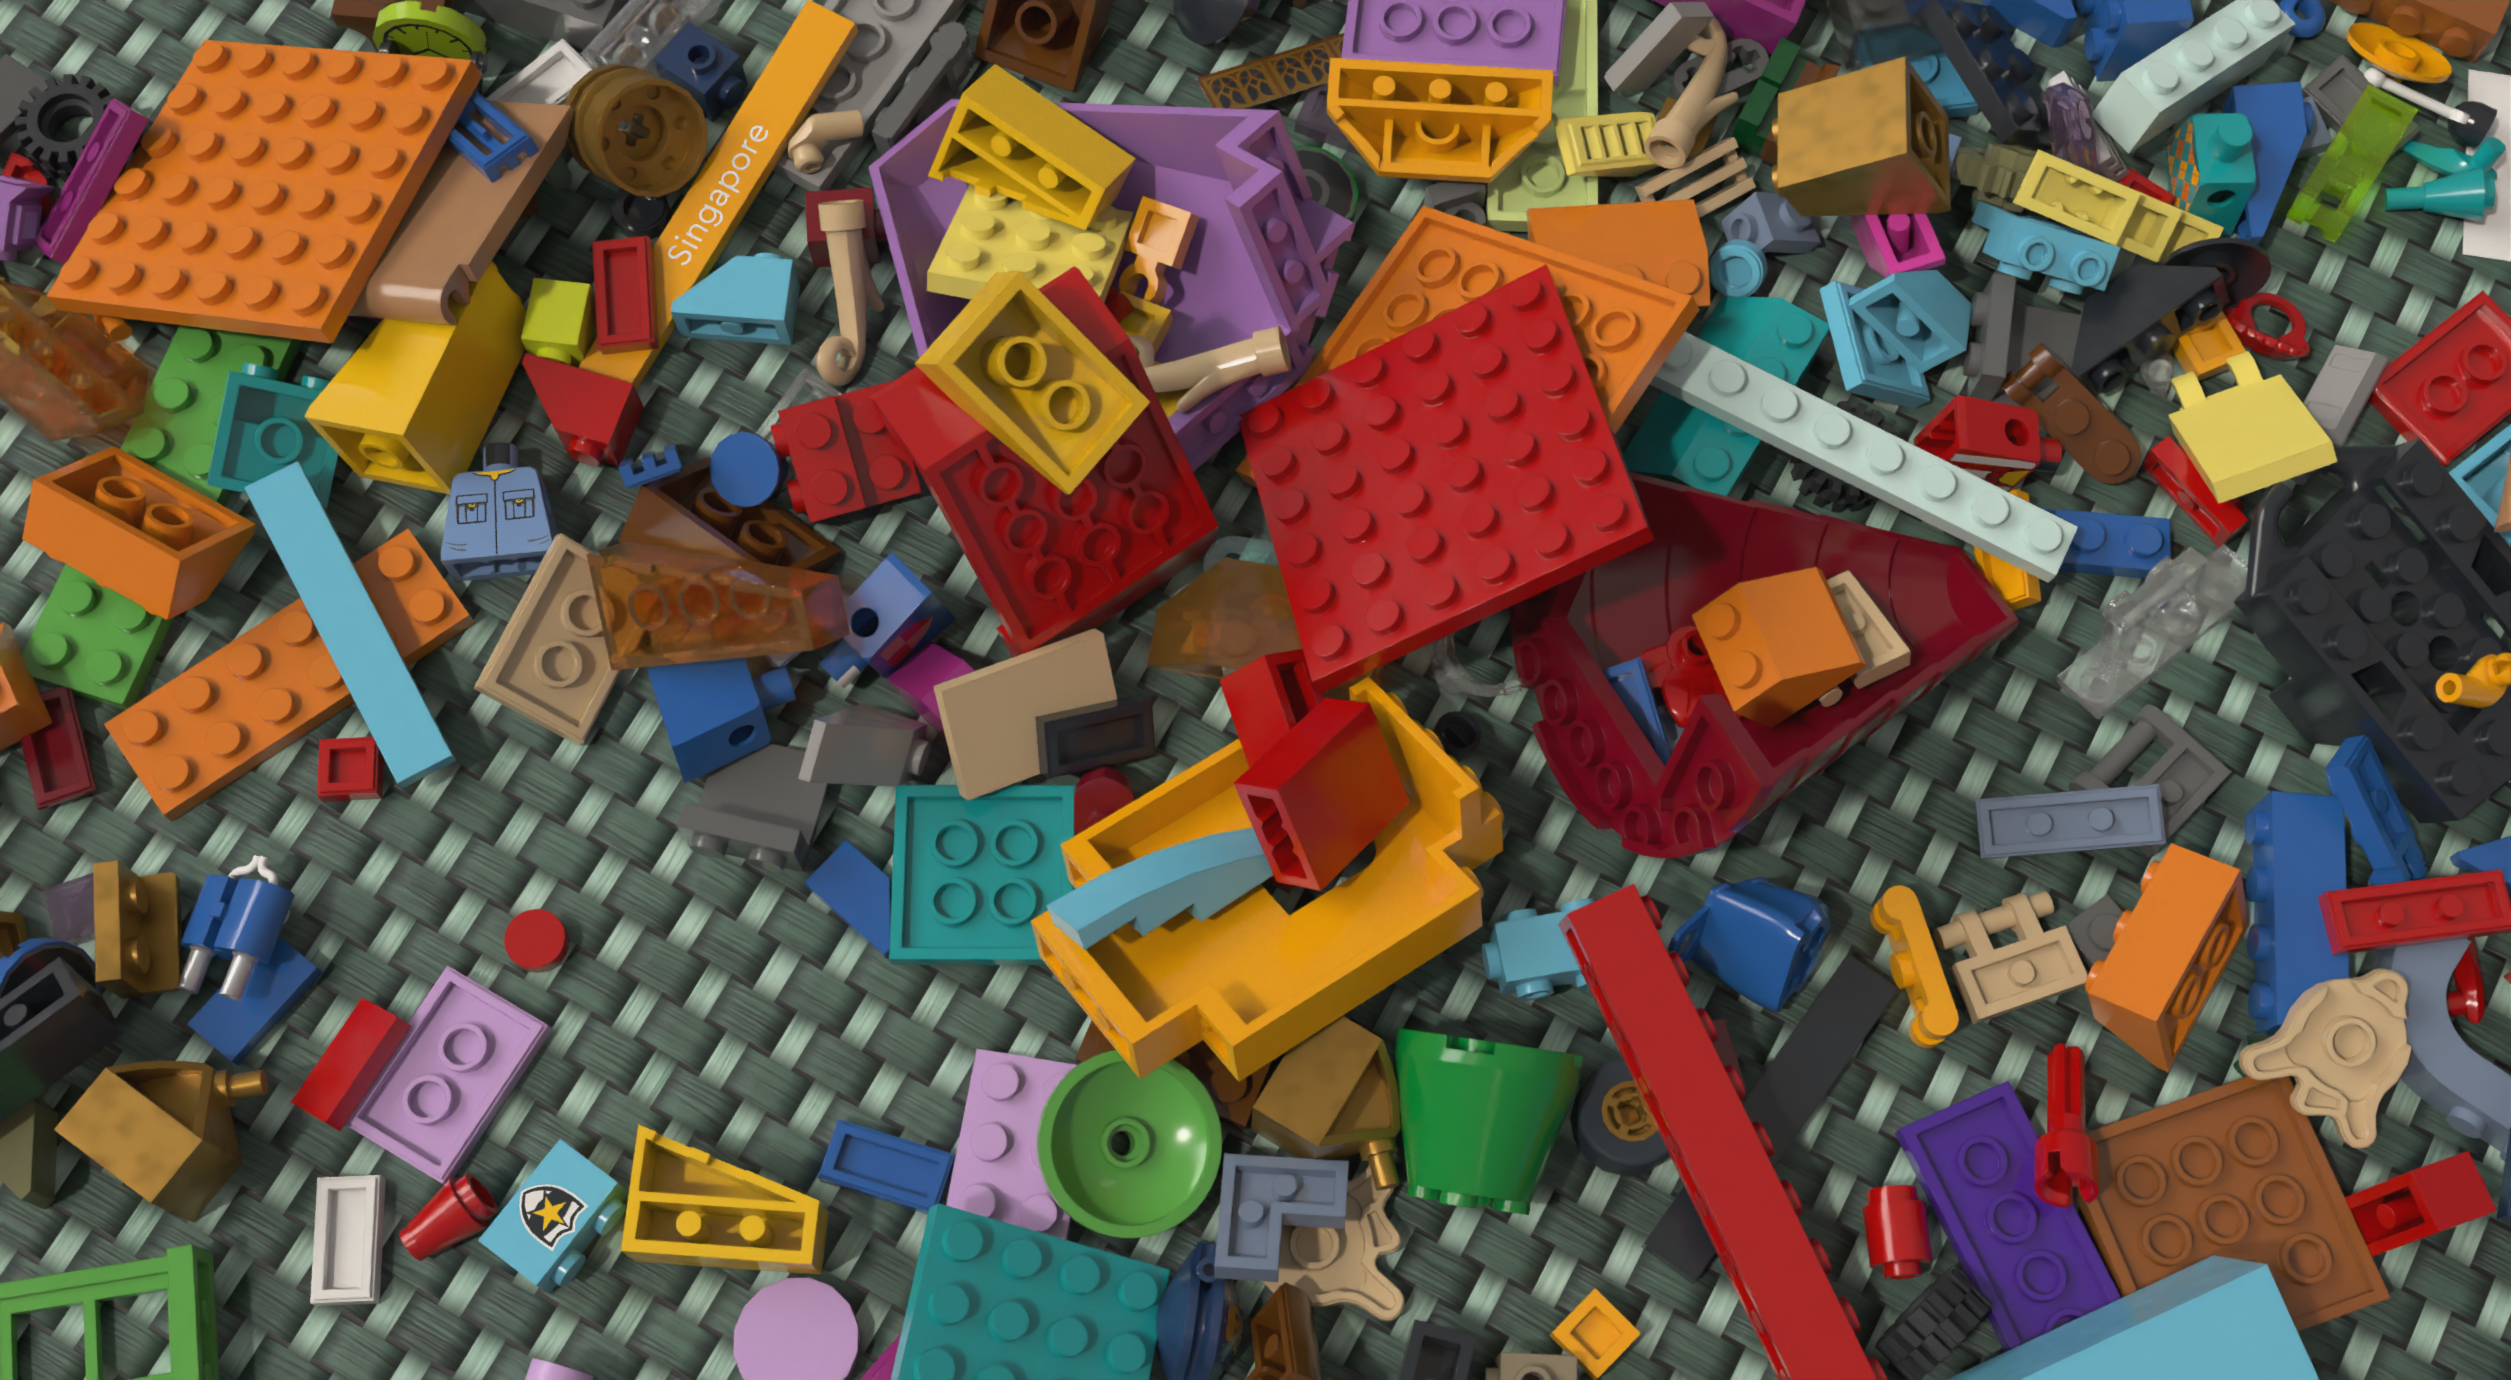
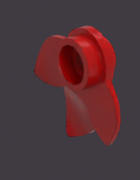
M1688 625L1676 629L1670 635L1665 645L1646 649L1639 656L1645 662L1653 690H1662L1667 709L1679 728H1685L1700 696L1722 694L1732 708L1696 626ZM1688 647L1697 650L1702 656L1693 654ZM1735 713L1738 719H1741L1742 715Z

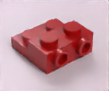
M890 381L778 411L781 423L770 425L779 458L791 456L797 479L786 481L796 515L807 512L809 521L812 523L922 492L913 460L896 446L869 397L890 384Z

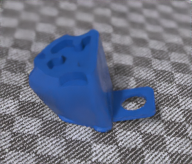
M1763 877L1735 884L1723 883L1711 889L1705 905L1674 933L1667 952L1675 951L1678 954L1684 939L1692 931L1687 945L1679 954L1684 964L1691 958L1696 965L1702 966L1748 1000L1763 1008L1779 1013L1788 998L1795 991L1799 992L1822 955V945L1831 928L1829 908L1820 898L1814 895L1771 884L1768 879Z

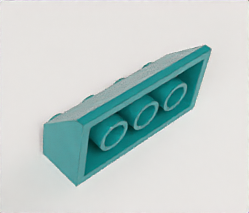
M1723 296L1697 338L1799 387L1817 358L1830 328L1829 324L1783 298ZM1662 391L1623 453V457L1629 472L1731 497L1765 441Z

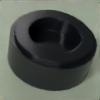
M622 189L613 201L612 212L617 226L628 238L649 236L650 239H654L662 234L671 220V209L665 195L660 197L636 196Z

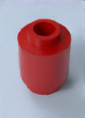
M1894 1185L1868 1190L1866 1192L1868 1205L1862 1207L1870 1268L1883 1270L1885 1280H1903L1922 1276L1921 1266L1932 1263L1933 1256L1925 1202L1918 1200L1916 1186Z

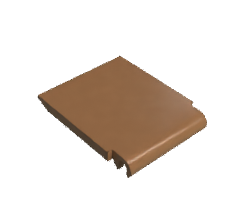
M488 100L532 138L539 152L532 157H528L522 151L516 156L520 165L513 170H510L505 165L497 169L501 178L491 183L445 142L348 316L456 325L455 317L448 307L450 293L458 304H470L469 281L478 282L563 150L574 115L572 106ZM476 110L468 114L502 145L509 141V139L479 115ZM458 123L455 124L454 128L484 155L488 156L491 154L459 126Z

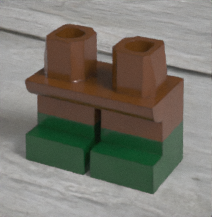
M1781 37L1740 113L1732 135L1739 146L1737 149L1777 165L1778 146L1774 140L1772 122L1774 118H1778V94L1836 77L1840 66L1835 64H1826L1820 67L1798 56L1801 46Z

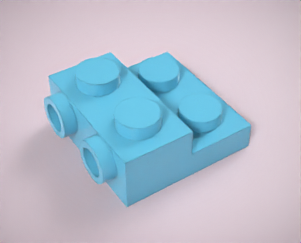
M1980 200L1971 221L1989 229L1982 252L2000 260L1997 268L1998 271L2026 280H2030L2033 271L2051 276L2048 285L2077 295H2081L2084 286L2105 291L2120 251V247L2072 227L2028 214L2005 210L2000 206Z

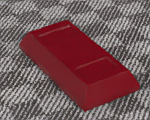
M59 686L40 693L53 723L20 739L38 810L98 791L74 693L67 687Z

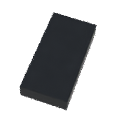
M1144 694L1035 717L1040 774L1048 779L1156 755L1152 699Z

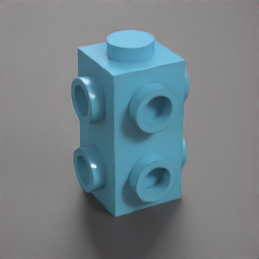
M1595 899L1574 900L1561 905V912L1539 916L1536 909L1515 910L1502 915V922L1494 923L1489 936L1490 943L1482 944V957L1488 980L1497 978L1501 996L1517 993L1518 1000L1520 1001L1535 1000L1553 994V987L1573 983L1577 984L1578 990H1590L1558 923L1568 913L1595 902Z

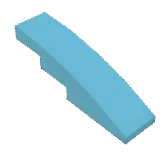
M1252 827L1211 834L1155 851L1101 874L1046 906L1053 924L1086 950L1126 923L1144 936L1183 910H1186L1202 922L1273 876V872Z

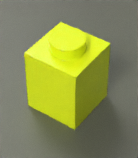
M534 278L521 341L528 354L578 368L593 345L597 331L595 295L591 285Z

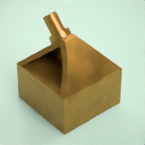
M1341 1016L1288 1050L1253 1106L1251 1130L1296 1158L1340 1160L1360 1153L1363 1161H1369L1376 1191L1400 1185L1393 1154L1398 1151L1395 1138L1401 1128L1400 1102L1394 1070L1383 1039L1346 1017Z
M147 1061L106 1067L54 1130L151 1204L194 1222L243 1162L230 1107L236 1105L237 1099L267 1094L268 1079L264 1070L233 1074L230 1069L217 1071L206 1063L188 1061Z

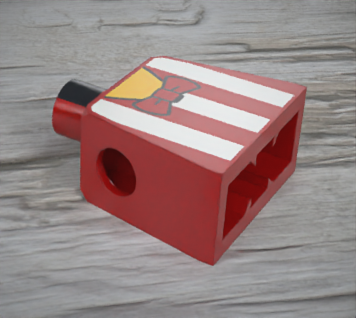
M1956 395L1913 438L1914 446L2007 492H2010L2032 471L2056 472L2062 457V446L2058 439L2039 436L2038 415L2033 409L1962 395Z

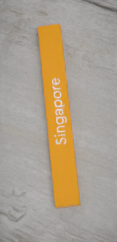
M807 0L654 245L659 349L603 355L598 349L596 338L578 368L632 383L637 390L676 327L671 314L672 302L705 279L789 145L790 139L797 132L857 35L858 29L855 22L811 0Z

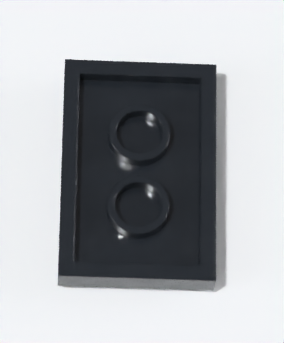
M1931 0L1919 11L2001 143L2055 148L2071 135L2061 120L2064 116L2054 97L2048 92L2043 91L2033 76L2036 73L2034 63L2026 53L2015 48L2006 34L2009 30L2008 23L1996 8L1990 5L1986 6L1965 1Z

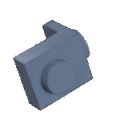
M1754 192L1722 220V227L1727 241L1736 239L1750 241L1757 245L1764 254L1766 252L1807 254L1821 243L1812 216H1800L1787 199L1779 197L1777 193Z

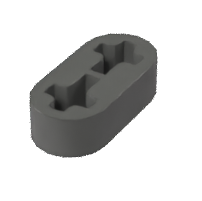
M1740 38L1727 43V65L1720 87L1714 98L1736 92L1740 99L1752 93L1769 61L1765 48L1752 39ZM1703 55L1690 59L1678 67L1672 80L1670 98L1679 99L1686 88L1687 82L1691 81L1704 60ZM1734 60H1738L1742 66L1751 64L1753 66L1751 73H1747L1744 68H1737L1731 71Z

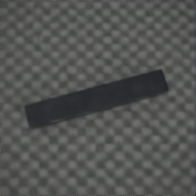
M1849 953L1842 960L1742 1102L1751 1123L1759 1122L1772 1143L1774 1156L1770 1157L1769 1160L1773 1168H1775L1899 989ZM1685 1186L1680 1190L1641 1246L1691 1284L1697 1280L1716 1253Z

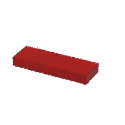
M2502 869L2328 891L2318 897L2333 956L2511 932V901Z

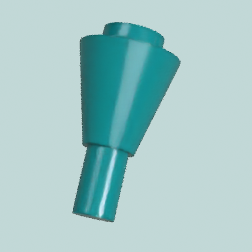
M2479 166L2423 183L2419 187L2385 188L2384 209L2387 211L2422 208V211L2481 222L2484 210H2492L2494 207L2493 177H2484L2483 169Z

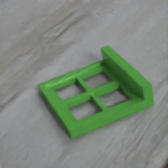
M191 1244L167 1248V1256L0 1283V1380H18L16 1315L83 1305L86 1380H103L100 1302L167 1291L171 1372L128 1380H219L213 1253Z

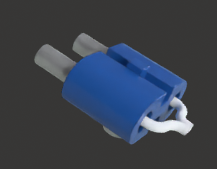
M254 855L249 865L237 867L228 876L207 875L180 942L183 947L191 950L176 988L191 994H198L212 957L232 960L219 994L226 998L240 1001L254 964L267 965L269 963L283 924L289 917V908L294 894L278 886L276 873L267 868L268 858ZM258 868L261 876L268 878L269 882L240 878L237 881V878L241 875H249Z

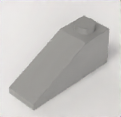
M863 703L814 720L798 779L812 783L899 787L911 781L914 774L920 776L926 766L931 748V743L924 740L928 724Z

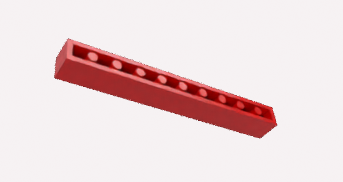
M1632 884L1568 913L1558 925L1778 1380H1888L1878 1361L1873 1356L1866 1358L1855 1335L1861 1330L1858 1318L1845 1297H1836L1826 1276L1831 1273L1829 1259L1816 1238L1808 1239L1797 1217L1803 1213L1800 1200L1794 1188L1786 1179L1779 1180L1769 1160L1770 1157L1774 1156L1772 1143L1759 1122L1751 1123L1740 1101L1746 1098L1741 1079L1730 1064L1723 1066L1712 1044L1718 1040L1713 1022L1702 1007L1695 1009L1685 989V986L1690 984L1689 975L1679 955L1675 951L1668 953L1657 930L1662 929V922L1653 901L1647 895L1640 897L1635 885Z

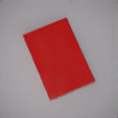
M2481 291L2389 364L2381 374L2367 401L2407 442L2420 438L2445 468L2511 414V318L2484 291Z

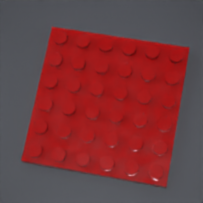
M1547 265L1523 275L1239 415L1242 417L1239 421L1240 429L1312 683L1321 693L1655 540L1555 278Z

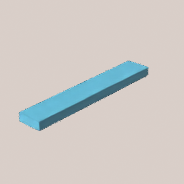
M297 461L244 487L397 784L403 789L456 761L301 464Z

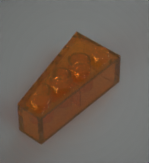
M625 541L586 554L611 670L812 651L850 634L838 575Z

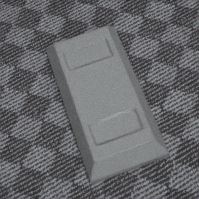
M2340 345L2333 346L2303 401L2305 407L2331 439L2333 446L2344 445L2389 361L2388 357Z

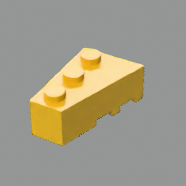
M994 64L962 93L928 176L940 181H944L948 176L975 185V193L991 197L996 192L1022 201V209L1086 230L1116 200L1136 158Z

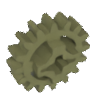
M1988 142L1986 149L1979 147L1978 149L1970 147L1957 148L1950 171L1951 178L1960 180V183L1963 185L1974 186L1972 197L1977 200L1989 202L2005 210L2022 213L2023 210L2029 209L2013 203L2037 151L2025 148L2022 145Z

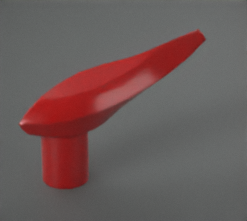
M2467 938L2471 943L2454 969L2456 991L2446 994L2449 1017L2464 1015L2468 1021L2478 1024L2485 1010L2483 981L2474 938Z

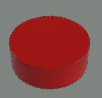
M532 909L522 912L510 922L505 932L504 945L508 956L517 966L528 972L541 973L555 968L564 959L569 948V935L563 923L554 914L542 909Z

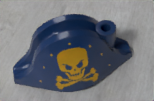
M1198 1242L1167 1284L1159 1302L1156 1315L1157 1340L1155 1348L1166 1380H1218L1235 1356L1242 1342L1244 1333L1242 1304L1232 1279L1215 1278L1216 1244Z

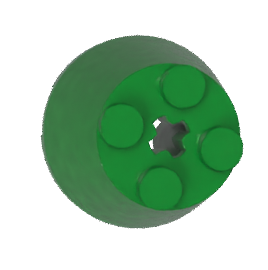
M1397 1029L1394 1058L1407 1183H1409L1407 1195L1439 1200V1203L1453 1206L1477 1208L1480 1205L1493 1207V1210L1529 1215L1530 1204L1579 1085L1583 1056L1505 1043L1453 1037L1450 1035Z

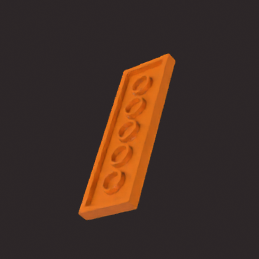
M409 528L353 563L407 667L475 623ZM300 597L104 723V726L162 814L172 822L355 701Z

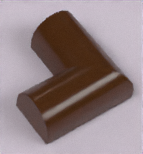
M1284 1282L1250 1321L1255 1369L1245 1380H1323L1311 1300L1306 1292Z

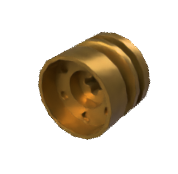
M611 63L590 70L573 85L564 105H571L574 110L566 140L568 152L581 168L636 196L660 197L679 190L696 175L706 155L708 128L703 110L689 91L673 82L653 75L636 66ZM621 121H629L627 129H619Z

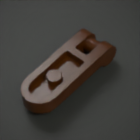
M2040 343L2028 354L2031 360L2017 373L2011 370L2006 374L2001 388L2021 407L2033 409L2038 415L2039 425L2053 439H2058L2062 448L2091 477L2107 484L2120 483L2130 478L2138 469L2141 460L2139 441L2134 433L2044 343ZM2048 376L2058 386L2042 399L2033 388Z

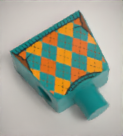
M2202 113L2190 115L2163 145L2169 193L2176 196L2172 206L2224 227L2219 238H2229L2256 185V171L2251 142L2253 132L2247 116L2242 113Z

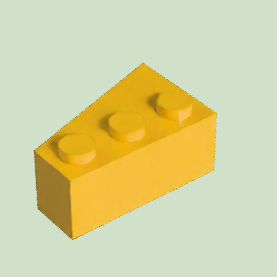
M638 1124L621 1251L635 1262L822 1275L829 1212L819 1200L748 1170L745 1171L712 1157L708 1153L683 1145Z

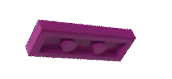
M115 98L110 100L34 240V245L50 259L63 265L69 260L87 231L89 223L101 209L149 121L140 112Z

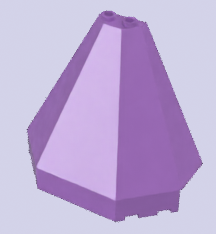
M950 99L869 166L919 358L971 301V299L927 291V271L969 186V183L949 176L944 181L928 176L960 99ZM1054 103L1136 158L1116 200L1111 206L1119 210L1134 212V221L1142 196L1199 216L1181 270L1166 265L1163 274L1167 282V290L1163 300L1157 305L1171 310L1174 322L1159 347L1154 361L1163 364L1187 358L1253 337V332L1279 325L1284 332L1290 354L1291 371L1267 377L1258 374L1242 379L1212 393L1187 412L1177 410L1168 418L1194 472L1241 430L1239 421L1242 417L1239 416L1240 414L1282 394L1310 366L1315 348L1308 345L1316 317H1326L1339 277V273L1332 270L1339 246L1344 241L1351 240L1355 223L1311 199L1313 194L1279 110ZM1124 250L1111 284L1118 294L1121 292L1119 290L1121 274L1128 266L1135 263L1137 257L1136 254ZM1146 277L1139 281L1134 296L1144 299L1145 292L1148 289V279Z

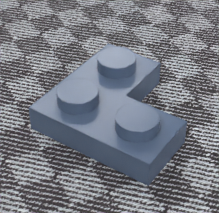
M1224 1153L1214 1264L1215 1278L1278 1282L1282 1225L1345 1229L1349 1161Z

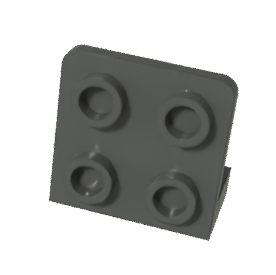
M1993 273L1983 293L1975 292L1971 301L1969 325L1974 326L1973 342L1968 344L1963 362V375L1969 376L1967 396L2021 407L2001 388L2006 374L2011 370L2017 373L2031 360L2028 354L2040 343H2044L2071 370L2082 315L2013 304L2016 277ZM2046 376L2033 390L2044 399L2058 385Z
M768 743L756 751L709 772L699 806L683 803L676 826L690 846V849L701 855L718 859L725 858V855L748 859V863L772 872H782L784 868L804 872L830 783H812L798 779L806 751Z

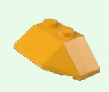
M1330 58L1326 113L1378 177L1491 183L1551 125L1553 70Z

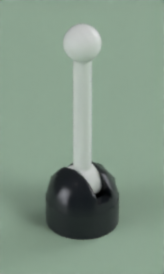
M2375 67L2369 68L2364 73V77L2375 87H2381L2446 117L2451 137L2474 150L2486 136L2497 114V109L2473 100L2462 102L2455 108H2451L2387 78L2384 72Z

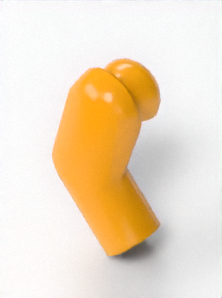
M2511 653L2488 654L2480 658L2465 675L2456 673L2442 675L2436 684L2438 698L2446 703L2474 708H2484L2493 705L2502 697L2508 685H2511Z

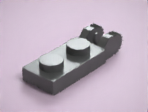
M948 21L947 24L943 23V26L938 28L939 32H935L930 38L931 52L920 66L914 67L909 72L902 91L890 107L883 108L878 114L871 132L880 157L946 102L953 99L959 91V86L970 73L969 69L973 68V63H975L974 51L971 45H967L970 43V36L966 25L963 26L961 22Z

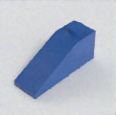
M2301 82L2233 86L2222 108L2221 113H2242L2246 115L2253 132L2251 142L2256 171V185L2235 226L2236 238L2247 240L2259 245L2304 138L2311 134L2313 110L2310 102H2303Z

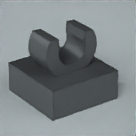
M1442 181L1426 186L1424 206L1485 226L1486 216L1483 211L1486 187L1484 183Z

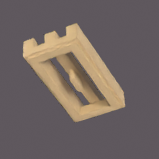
M1731 137L1690 157L1681 167L1668 169L1636 186L1635 189L1641 202H1653L1655 198L1652 193L1722 156L1725 162L1724 166L1659 200H1687L1731 176L1733 184L1695 204L1700 218L1756 188L1752 177L1747 178L1744 171L1747 168L1746 162L1743 157L1738 158L1735 149L1739 146L1735 137Z

